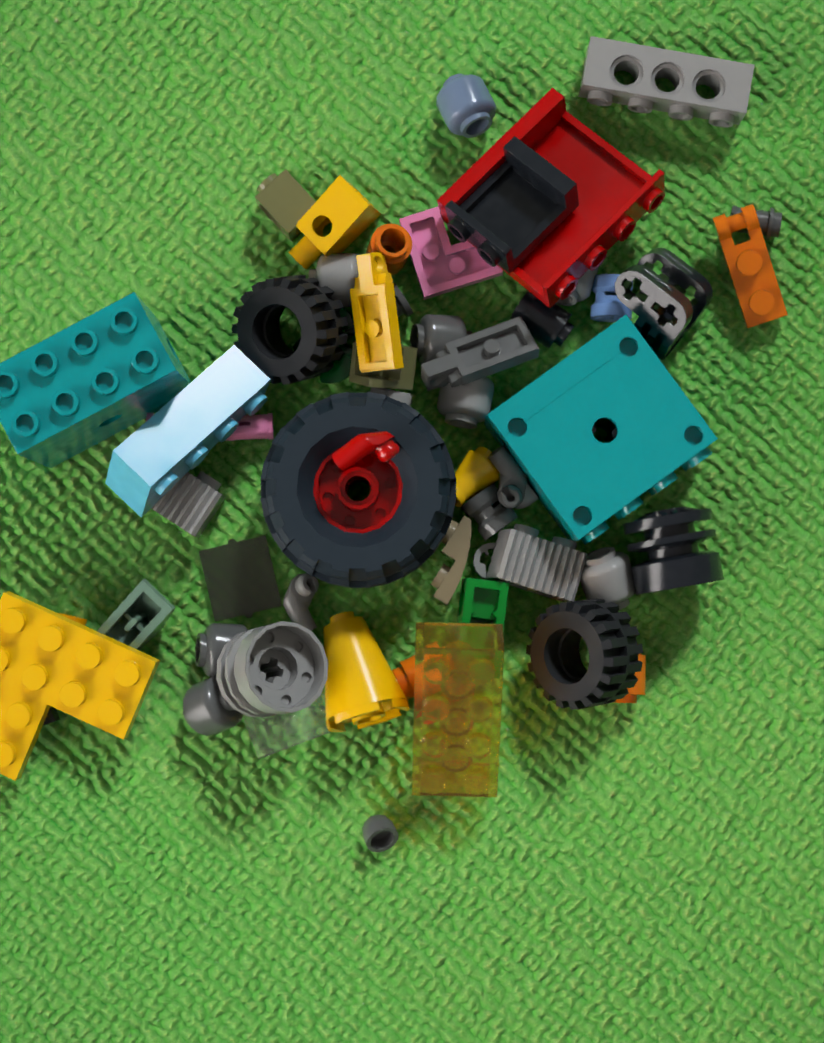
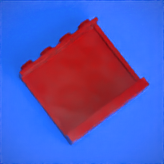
M554 88L550 89L437 199L443 222L448 224L445 205L452 200L460 206L506 161L503 147L514 136L577 184L579 206L510 274L505 271L549 308L559 299L564 300L568 298L577 287L578 280L588 270L593 271L597 269L605 260L607 251L617 241L623 242L634 231L636 222L646 212H654L665 197V173L659 169L651 176L568 113L566 111L565 97Z

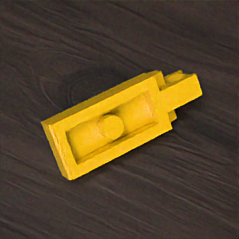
M382 252L356 255L358 277L355 278L354 288L350 289L359 370L361 373L404 368L394 283H392L391 273H388L385 256Z

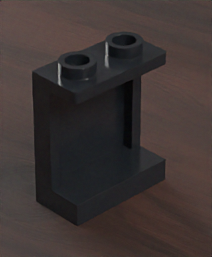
M515 136L503 147L506 161L460 206L452 200L445 205L449 221L447 227L450 232L461 242L470 241L477 247L479 255L485 262L492 267L498 264L509 274L579 206L577 184Z

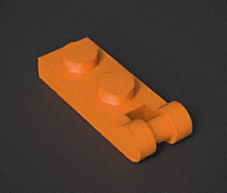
M750 204L742 207L740 213L728 217L725 214L713 217L715 230L746 327L751 328L787 316L786 307L754 205ZM746 228L749 240L734 244L731 233Z

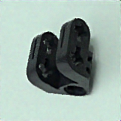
M665 248L650 250L639 260L637 265L629 267L619 275L615 282L617 298L639 316L634 326L661 361L671 353L696 323L713 297V289L710 282ZM656 261H660L663 264L660 275L653 271V264ZM636 278L642 282L640 285L641 291L637 294L630 290L633 285L632 281ZM690 286L696 289L695 298L691 301L685 296L687 292L685 289Z

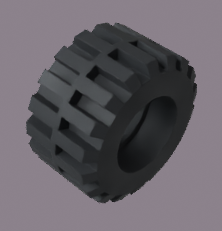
M294 275L258 282L251 286L253 291L245 292L240 298L244 305L235 308L233 315L238 318V323L232 324V333H237L238 341L233 343L271 379L269 383L277 384L282 382L284 385L321 376V373L328 372L333 368L334 364L332 361L340 360L343 354L339 345L347 344L348 334L342 333V327L348 326L347 316L341 317L339 310L343 309L344 306L341 300L333 301L330 298L335 292L328 286L318 287L319 281L314 277L306 278V275ZM286 307L296 315L301 327V340L296 351H293L285 344L280 333V317Z
M588 599L552 605L546 608V613L540 614L536 618L535 622L538 627L531 628L528 635L532 639V643L526 647V654L531 656V663H527L529 672H534L536 676L533 680L537 689H544L543 696L548 701L556 700V706L561 708L570 707L571 710L616 702V699H621L628 694L627 688L635 686L638 679L634 674L641 671L643 662L638 660V654L643 653L642 644H637L636 637L640 634L637 626L631 627L629 625L631 617L628 613L619 612V606L613 602L605 603L604 599ZM581 637L586 642L589 650L588 670H586L580 658L579 644Z

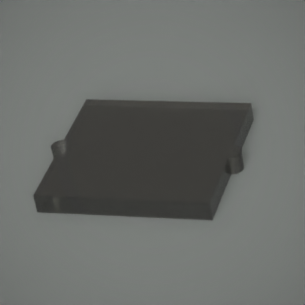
M266 535L239 542L230 539L226 545L199 551L215 622L242 615L251 618L255 612L282 606Z

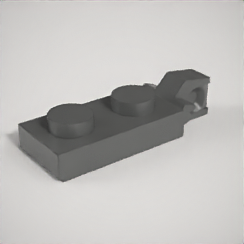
M519 316L445 343V349L436 353V359L421 364V379L427 391L444 387L448 383H450L451 387L465 385L538 358L539 347L522 317Z

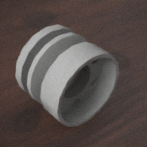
M279 621L238 633L224 645L217 660L216 679L221 695L233 709L251 717H268L277 714L293 713L309 707L321 695L328 677V660L323 644L311 630L294 622Z

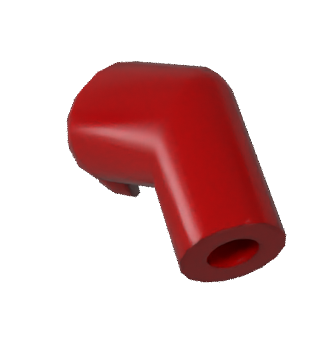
M387 431L362 433L332 454V458L342 471H346L366 455L374 452L381 462H387L399 454L400 447L393 440L395 436Z

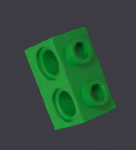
M468 577L462 579L452 655L453 662L499 668L509 583Z

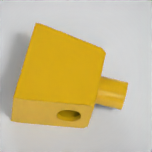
M339 175L297 222L296 227L305 236L289 251V254L307 270L322 253L325 256L342 253L381 213L351 183ZM332 223L331 232L324 237L323 230L325 226Z

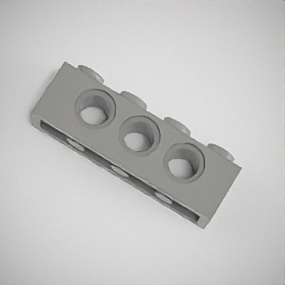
M591 36L586 51L578 97L587 98V102L596 106H610L612 103L628 105V109L636 113H651L652 110L668 112V116L676 120H691L693 117L708 119L709 124L713 126L727 128L732 127L733 124L739 125L747 113L755 65ZM618 71H626L633 76L635 82L630 85H623L615 79L614 74ZM659 78L669 79L673 83L675 90L663 92L658 89L655 80ZM699 85L709 86L714 91L715 98L704 99L700 97L696 87Z

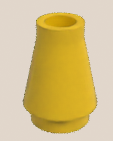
M480 446L475 451L469 450L455 472V506L461 507L468 499L499 480L498 470L488 459L492 452L487 448Z

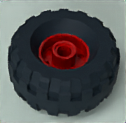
M344 392L330 395V397L309 404L297 412L281 428L272 441L271 448L264 460L261 474L260 499L264 518L273 539L281 551L297 567L312 577L329 584L348 588H370L389 584L407 576L419 568L436 551L444 539L453 518L456 503V477L453 462L444 441L436 429L418 411L406 403L392 399L387 395L372 392ZM387 431L395 436L393 440L400 447L399 454L387 462H381L374 452L366 455L346 471H342L332 458V454L362 433ZM364 482L371 487L370 494L366 499L354 501L348 497V491L354 483Z

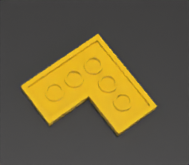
M10 591L3 592L0 599V774L14 781L22 777L50 707H54L118 738L126 739L130 734L160 660Z

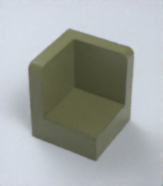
M354 341L349 382L373 388L413 390L418 348L401 345L404 368L361 373L359 370L356 341Z

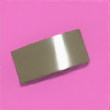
M466 516L462 518L460 523L452 520L442 540L445 547L441 553L455 561L451 568L443 564L430 584L437 588L433 597L448 605L460 582L468 558L471 540V520Z

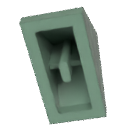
M143 579L97 631L140 651L162 630L176 607L146 579Z

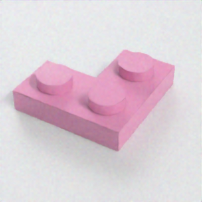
M439 207L399 219L400 226L407 230L412 239L410 258L424 300L503 275V270L497 265L492 267L485 262L477 249L468 241L454 245L450 244Z

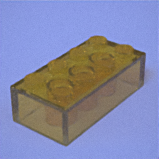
M416 622L412 795L497 797L504 668L503 624Z

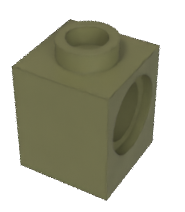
M285 169L278 176L275 173L269 175L258 186L257 191L259 193L255 196L258 207L292 242L302 233L296 227L297 222L316 201Z

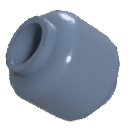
M455 74L449 77L444 82L436 98V106L448 129L453 134L473 138L487 131L492 125V119L495 116L497 107L483 79L479 76Z

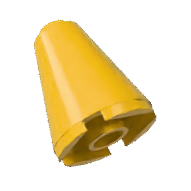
M352 611L331 616L329 618L330 624L323 628L324 650L328 660V677L325 684V710L328 730L330 732H346L344 724L351 722L353 725H357L358 729L367 728L401 716L400 710L409 711L408 700L365 619L360 616L355 617Z

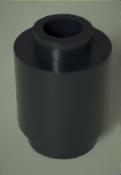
M529 291L526 292L510 319L522 317L534 340L550 349L553 343L561 347L574 328V325L568 322L572 316L571 313L556 303L551 308L547 307Z

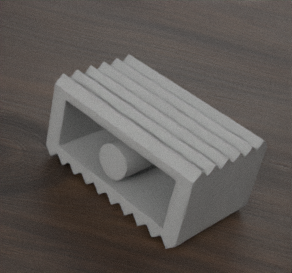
M200 471L198 476L195 477L187 472L151 509L189 534L199 538L226 496L218 492L222 484L209 475Z
M515 524L514 529L499 531L486 578L498 582H506L510 586L560 602L575 600L587 558V553L575 550L576 542L553 536L552 542L538 537L539 530L522 524Z

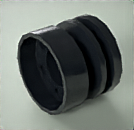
M684 506L646 513L633 522L623 524L625 535L644 532L645 541L628 544L627 550L630 552L648 553V561L631 567L636 595L724 580L719 552L699 551L698 548L699 542L716 536L715 529L696 532L694 523L713 519L711 508L697 509Z

